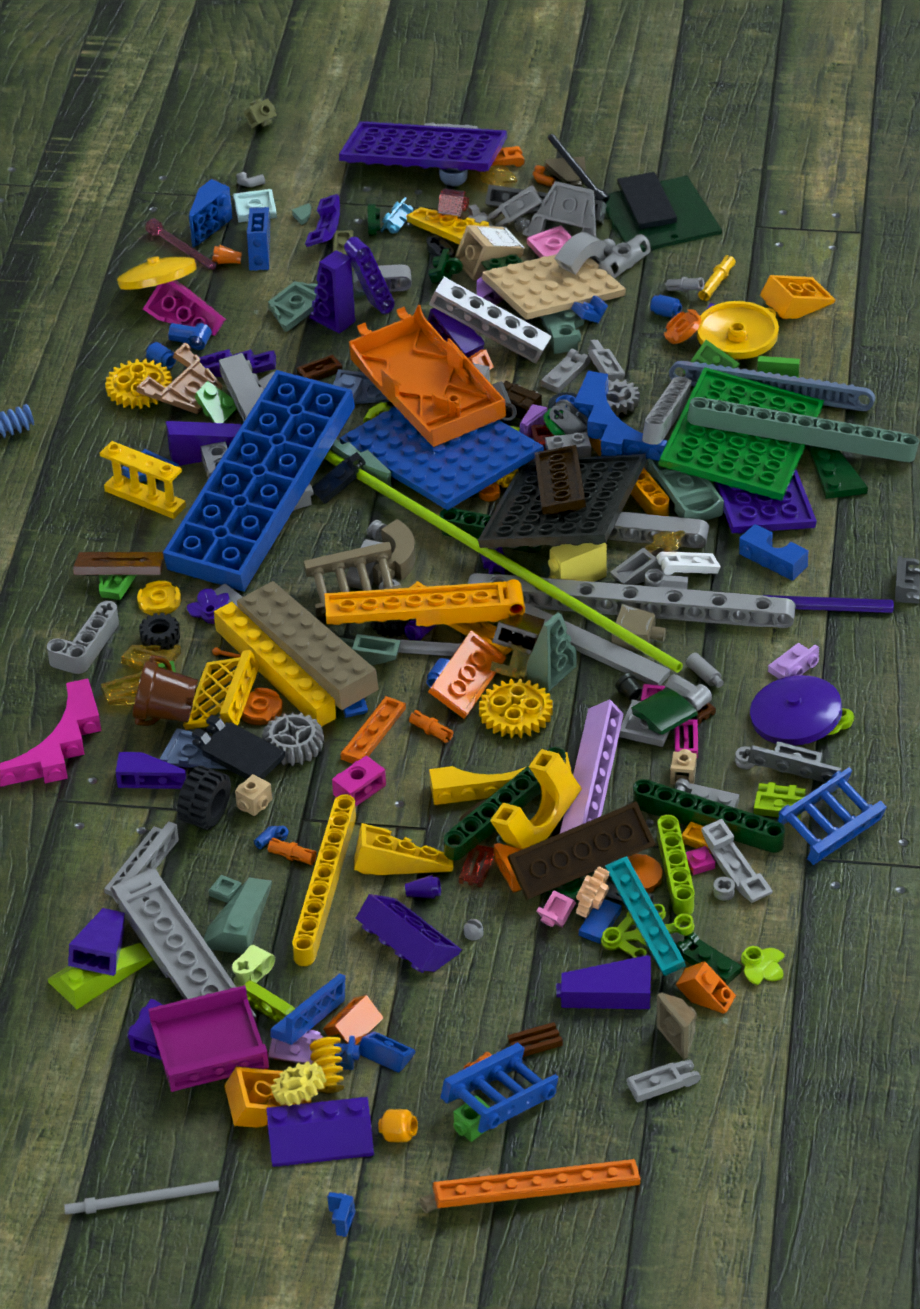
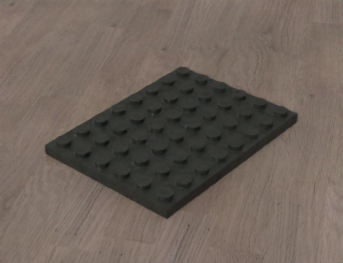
M645 454L579 457L586 507H582L577 511H561L556 515H543L535 460L529 461L518 468L519 471L516 472L478 539L479 548L538 547L540 545L556 547L562 544L578 546L583 543L599 545L607 542L647 462Z

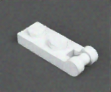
M660 552L656 556L657 562L662 566L661 568L665 575H672L674 572L718 574L720 565L713 553Z

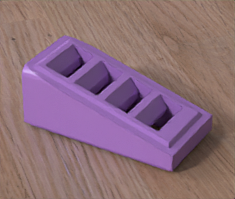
M532 404L520 423L519 432L530 438L544 428L546 424L543 416L548 409Z

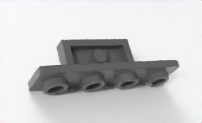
M778 741L775 751L752 745L748 758L749 763L757 766H764L824 783L828 782L837 771L842 772V768L820 763L821 752Z

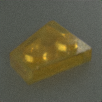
M142 672L102 683L101 690L108 705L134 706Z

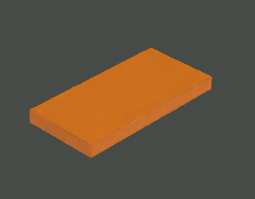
M470 631L428 693L465 719L507 657L473 631Z

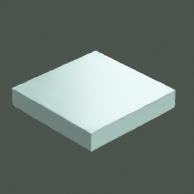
M272 189L233 194L238 223L248 221L249 208L269 207L270 219L277 218Z

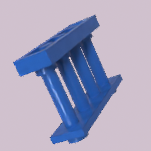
M850 767L843 772L837 771L828 782L792 806L786 805L778 813V822L783 825L789 822L809 843L811 850L807 859L812 865H815L880 821L887 808L881 800L875 805L868 804L848 783L852 772ZM841 788L862 811L861 814L857 817L851 816L831 793ZM823 799L845 822L844 825L840 828L834 827L814 804ZM806 810L828 834L827 837L823 840L817 839L796 816Z
M516 1043L445 1078L440 1098L447 1104L461 1098L481 1116L478 1131L483 1133L545 1100H550L557 1091L556 1087L559 1077L556 1074L544 1080L538 1077L522 1063L524 1047ZM517 1071L533 1086L523 1089L507 1073ZM498 1080L515 1095L506 1099L488 1083ZM480 1089L496 1104L487 1108L470 1092Z

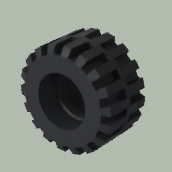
M201 765L194 768L184 781L179 793L177 803L179 819L205 830H210L215 826L225 812L231 791L229 776Z

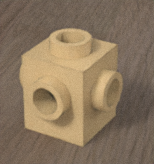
M252 774L235 790L237 807L243 812L256 816L272 801L271 784Z

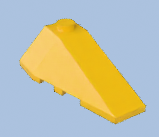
M361 823L354 856V870L366 875L453 871V860L448 859L444 852L429 846H422L420 848L412 843V839L404 837L401 840L391 836L392 831Z

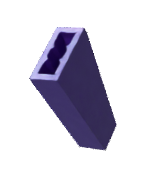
M167 421L166 429L171 461L179 464V466L202 462L201 446L225 441L228 448L242 424Z
M102 908L70 942L68 966L114 976L124 937L125 912Z
M641 956L562 973L561 983H557L556 998H561V1008L650 1009L651 956Z

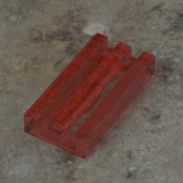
M477 845L468 853L459 876L460 884H464L466 881L468 885L473 886L474 883H477L478 887H483L494 858L493 847ZM476 851H480L471 875H468ZM488 852L483 867L481 869L479 877H477L485 853Z

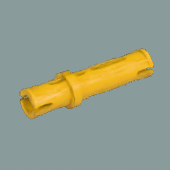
M726 255L722 262L714 268V272L705 283L704 289L698 292V297L702 301L704 299L708 301L720 283L729 276V271L736 263L732 256L729 258V255Z

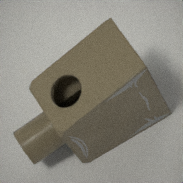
M622 604L615 623L650 644L652 639L658 641L665 640L666 628L655 626L654 613ZM612 634V643L627 650L640 651Z

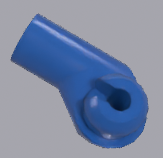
M283 825L270 826L254 840V844L257 848L262 849L272 838L281 841L285 840L289 831Z

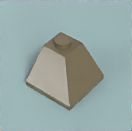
M585 156L573 157L586 173ZM564 158L546 159L544 164L545 170L566 184L582 186L583 182Z
M660 993L657 995V1028L684 1060L688 1058L695 1034L696 1012L691 1006L688 1007L683 999Z

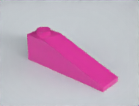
M177 280L157 285L143 308L154 318L163 322L193 327L199 323L206 324L211 328L213 336H216L226 320Z

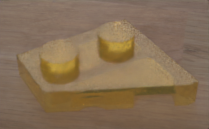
M131 645L121 656V664L142 670L145 661L149 660L151 655L162 656L168 659V661H175L181 654V646L174 645L173 650H160V645Z

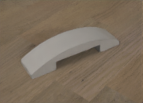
M722 819L702 827L703 836L718 865L726 877L731 878L735 882V888L747 900L753 903L772 894L773 891L763 876L753 871L734 844V835Z

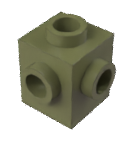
M261 98L250 103L251 106L243 111L251 128L259 125L265 127L272 123V118L277 116L275 107L270 103L269 99L263 101Z

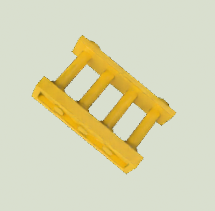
M111 441L99 453L101 457L112 461L113 476L104 484L105 492L172 519H175L186 508V501L174 496L172 483L182 472V468L114 441ZM121 465L129 468L130 479L122 475ZM138 472L146 474L147 485L139 482ZM155 478L164 482L165 492L156 488Z

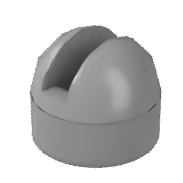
M477 919L468 920L464 926L465 937L469 940L480 939L483 936L482 923Z

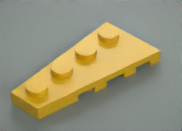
M422 207L406 215L408 223L459 245L467 225L489 226V222L482 221L480 224L476 223L473 218L467 217L465 220L458 219V216L454 214L442 215L441 211Z

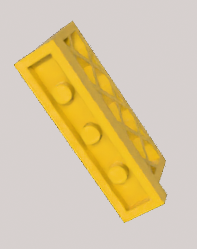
M251 650L243 651L239 658L206 663L196 689L189 722L183 723L186 730L208 727L209 724L206 723V719L211 715L215 716L217 713L220 714L219 718H221L224 724L232 722L238 726L260 667ZM235 666H237V668H236L235 670H233L232 672L229 671V670H231L232 668H234ZM213 669H219L211 675ZM225 673L227 674L224 678L217 681V679L223 676ZM231 681V684L225 688L224 685ZM211 683H214L213 686H211L205 691V688L207 686H209ZM221 689V691H220L219 693H217L216 695H214L213 697H211V695H212L213 693H215L217 690ZM225 697V700H223L221 703H218L219 700ZM206 698L209 699L208 701H206L205 703H203L201 706H199V704H200L202 701H204ZM215 705V707L212 708L210 711H208L207 713L205 712L208 708ZM200 714L203 715L199 719L193 721V719H195Z

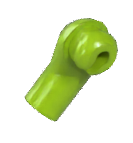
M386 402L378 403L368 410L363 422L372 420L379 413L389 411L391 407Z

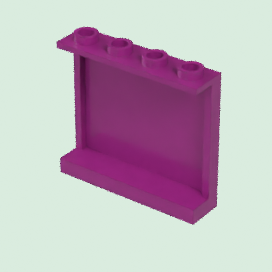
M245 985L148 1009L151 1028L171 1092L229 1078L235 1067L269 1068L267 1049L265 1044H262L247 999Z

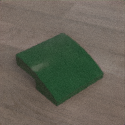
M667 687L631 707L634 716L647 721L648 729L661 735L698 715L697 710L686 699Z

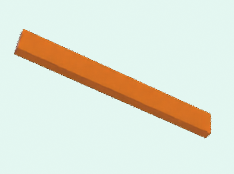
M635 1159L439 1181L433 1182V1192L437 1208L635 1186L640 1185L641 1179Z

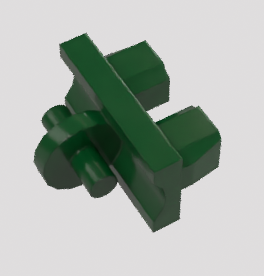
M449 248L443 249L441 256L433 258L434 269H430L428 273L432 283L440 282L444 277L451 280L452 274H458L462 271V262L458 258H450Z

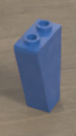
M269 207L249 208L247 227L249 270H269Z

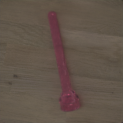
M152 218L147 222L145 226L146 232L152 236H161L211 270L216 268V264L163 229L160 221Z

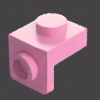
M553 890L544 908L538 907L537 913L542 917L541 921L546 925L553 927L555 924L562 928L576 902Z

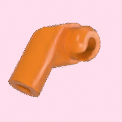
M536 165L533 171L535 181L552 187L555 178L545 175L544 166Z

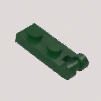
M694 932L684 936L683 941L676 943L685 961L692 965L705 961L726 985L742 971L740 964L700 940Z

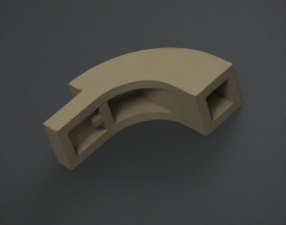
M396 519L382 528L381 533L382 542H390L392 549V558L387 560L391 579L397 577L402 581L410 574L415 565V542L411 530L400 520ZM379 564L373 566V581L377 586L383 581Z

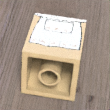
M467 225L455 258L462 262V269L470 278L477 280L482 277V272L486 271V268L481 264L482 261L515 254L521 259L525 248L506 227Z

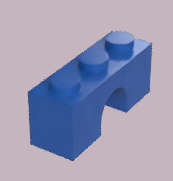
M754 524L740 537L739 554L793 581L808 567L809 550L793 542L788 543L782 548L772 547L773 533Z

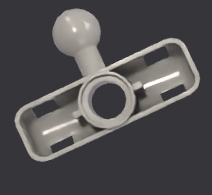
M640 234L627 243H619L618 245L612 239L603 240L607 244L603 253L610 255L599 263V269L607 271V274L615 279L650 253L648 239ZM639 245H643L644 247H646V251L642 252V249ZM614 263L616 268H618V271L615 274H613L612 268L610 267Z

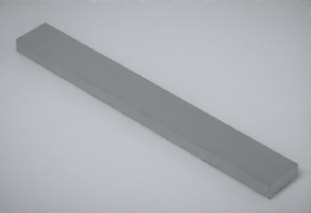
M524 602L525 613L545 619L544 624L553 617V615ZM564 621L567 627L566 633L571 636L572 640L570 643L575 647L576 651L621 672L633 673L636 679L650 685L661 686L670 676V669Z

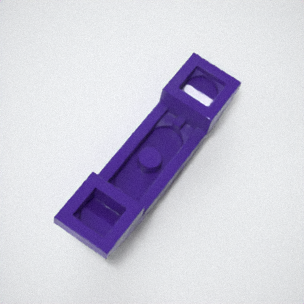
M338 194L320 199L317 207L320 218L316 230L308 234L305 243L306 247L326 242L334 236L340 215Z

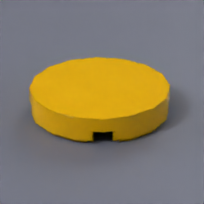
M168 581L150 582L146 584L143 590L141 588L138 591V606L144 613L151 616L154 613H157V615H160V613L170 614L180 606V590Z

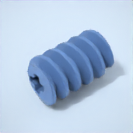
M27 404L23 405V411L18 406L15 408V413L12 409L7 410V415L3 411L0 412V433L3 438H6V431H9L11 436H13L15 428L19 433H22V426L27 431H30V424L34 426L33 416Z

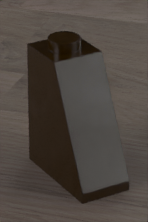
M524 613L523 615L518 614L500 620L492 643L531 655L545 619Z

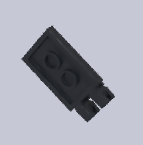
M214 715L206 719V723L209 724L207 731L213 734L211 737H209L207 732L198 728L192 733V737L195 738L192 744L202 750L204 757L246 780L252 774L264 779L285 758L284 750L232 722L224 724L221 718Z

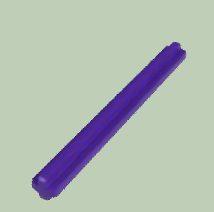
M762 595L790 599L795 603V609L878 613H892L894 610L893 600Z

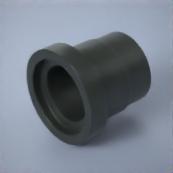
M633 673L624 674L615 684L616 690L622 692L630 701L639 698L643 691L636 682V677Z

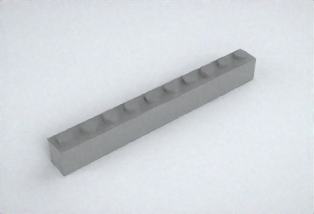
M243 353L220 359L219 365L221 376L244 422L264 389L258 386V377L256 373L252 374L250 361L245 359ZM310 483L294 510L312 505L311 496L313 495V489Z

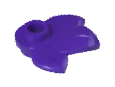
M206 588L199 592L197 602L187 605V610L192 617H202L207 623L214 624V611L228 604L230 598L228 593H222L217 596L214 590Z

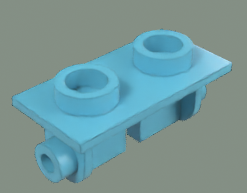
M406 197L400 203L398 201L395 203L391 214L388 212L382 220L384 225L381 232L387 228L390 233H397L404 223L407 222L406 215L413 212L414 209L412 206L405 204Z

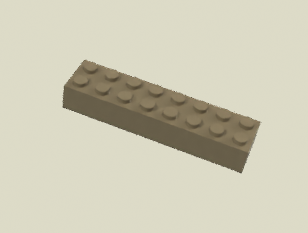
M274 581L237 600L238 608L335 699V705L341 710L379 690L376 669Z

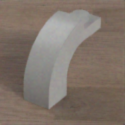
M581 232L571 237L555 256V260L559 267L576 275L589 257L598 264L606 259L603 252L607 244L586 232Z

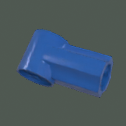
M171 323L168 338L171 341L188 343L193 349L202 350L212 335V331L209 326L203 323H199L195 327Z

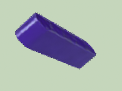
M357 237L349 238L345 243L344 250L347 256L351 257L352 267L368 301L382 314H388L393 310L395 302L370 248Z

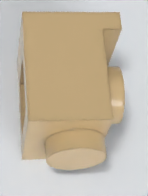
M687 749L673 752L670 784L675 785L680 778H684L689 783L694 784L697 753H692ZM677 772L689 773V776L677 775Z

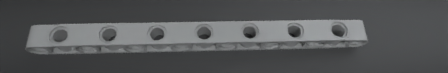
M474 573L470 575L468 584L505 582L516 579L521 583L525 603L538 609L575 612L515 575ZM542 578L600 614L618 615L622 604L654 613L655 618L777 628L791 627L794 622L796 606L792 600L787 598Z

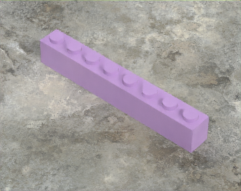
M611 700L588 709L573 774L582 790L564 814L560 833L602 815L624 715Z

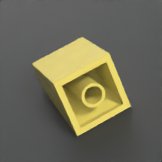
M583 543L578 546L562 544L552 547L550 549V560H548L550 567L549 578L595 582L607 577V544L594 545L593 543Z

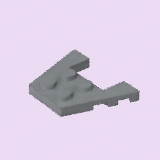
M555 181L542 201L543 204L532 217L528 228H525L523 231V235L528 237L544 231L546 220L581 227L583 228L582 232L596 237L594 191Z

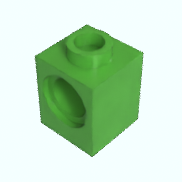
M477 1095L474 1096V1097H475L477 1100H479L484 1106H486L487 1108H490V1106L487 1105V1104H486L482 1099H480ZM466 1103L454 1111L453 1125L459 1135H464L472 1142L483 1134L478 1131L481 1116Z

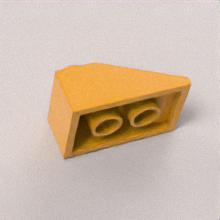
M770 275L760 294L766 301L765 303L772 307L780 318L786 320L788 318L798 319L829 306L836 301L813 277Z
M235 1067L224 1085L234 1126L256 1128L267 1126L266 1108L287 1106V1103L280 1105L279 1101L276 1102L271 1086L274 1085L273 1080L280 1078L279 1073L284 1071ZM311 1098L309 1101L301 1100L300 1104L312 1103Z

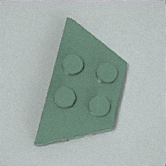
M294 281L268 301L269 309L285 332H288L313 312L312 301L316 297L314 290L318 284Z

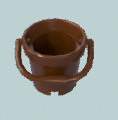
M151 655L149 660H146L137 689L132 714L133 718H135V724L150 726L159 721V719L188 723L198 679L173 672L168 659L162 656ZM157 662L163 663L166 669L159 667ZM147 717H151V718H152L151 720H144V719H146Z

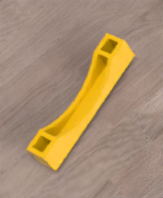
M565 752L566 765L572 773L567 752ZM453 766L429 769L434 805L487 799L526 767L503 774H477L463 771Z

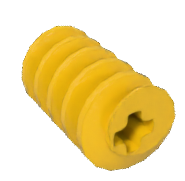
M325 1037L315 1040L310 1044L312 1064L316 1062L318 1066H321L326 1082L322 1083L324 1088L318 1089V1092L335 1093L344 1089V1086L337 1085V1083L344 1080V1077L336 1075V1073L343 1071L342 1066H336L337 1063L342 1062V1057L335 1056V1054L342 1052L340 1047L334 1046L341 1042L339 1037Z

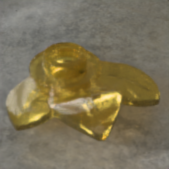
M493 165L489 171L479 172L481 181L490 185L505 187V183L517 182L514 173L510 172L509 168L503 165Z
M679 530L674 533L669 531L659 532L652 537L653 542L644 548L649 551L664 548L665 552L676 550L681 546L680 541L685 536V531Z

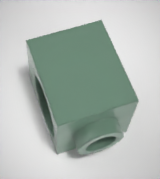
M574 322L549 326L550 344L554 354L569 352L570 349L578 351V342H581V334L579 330H576Z

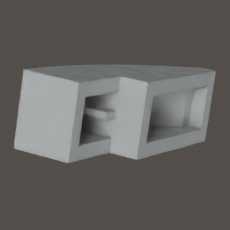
M662 541L648 551L643 547L613 569L610 575L621 584L635 585L645 581V574L648 570L658 569L662 571V566L658 564L656 556L660 552L674 551Z

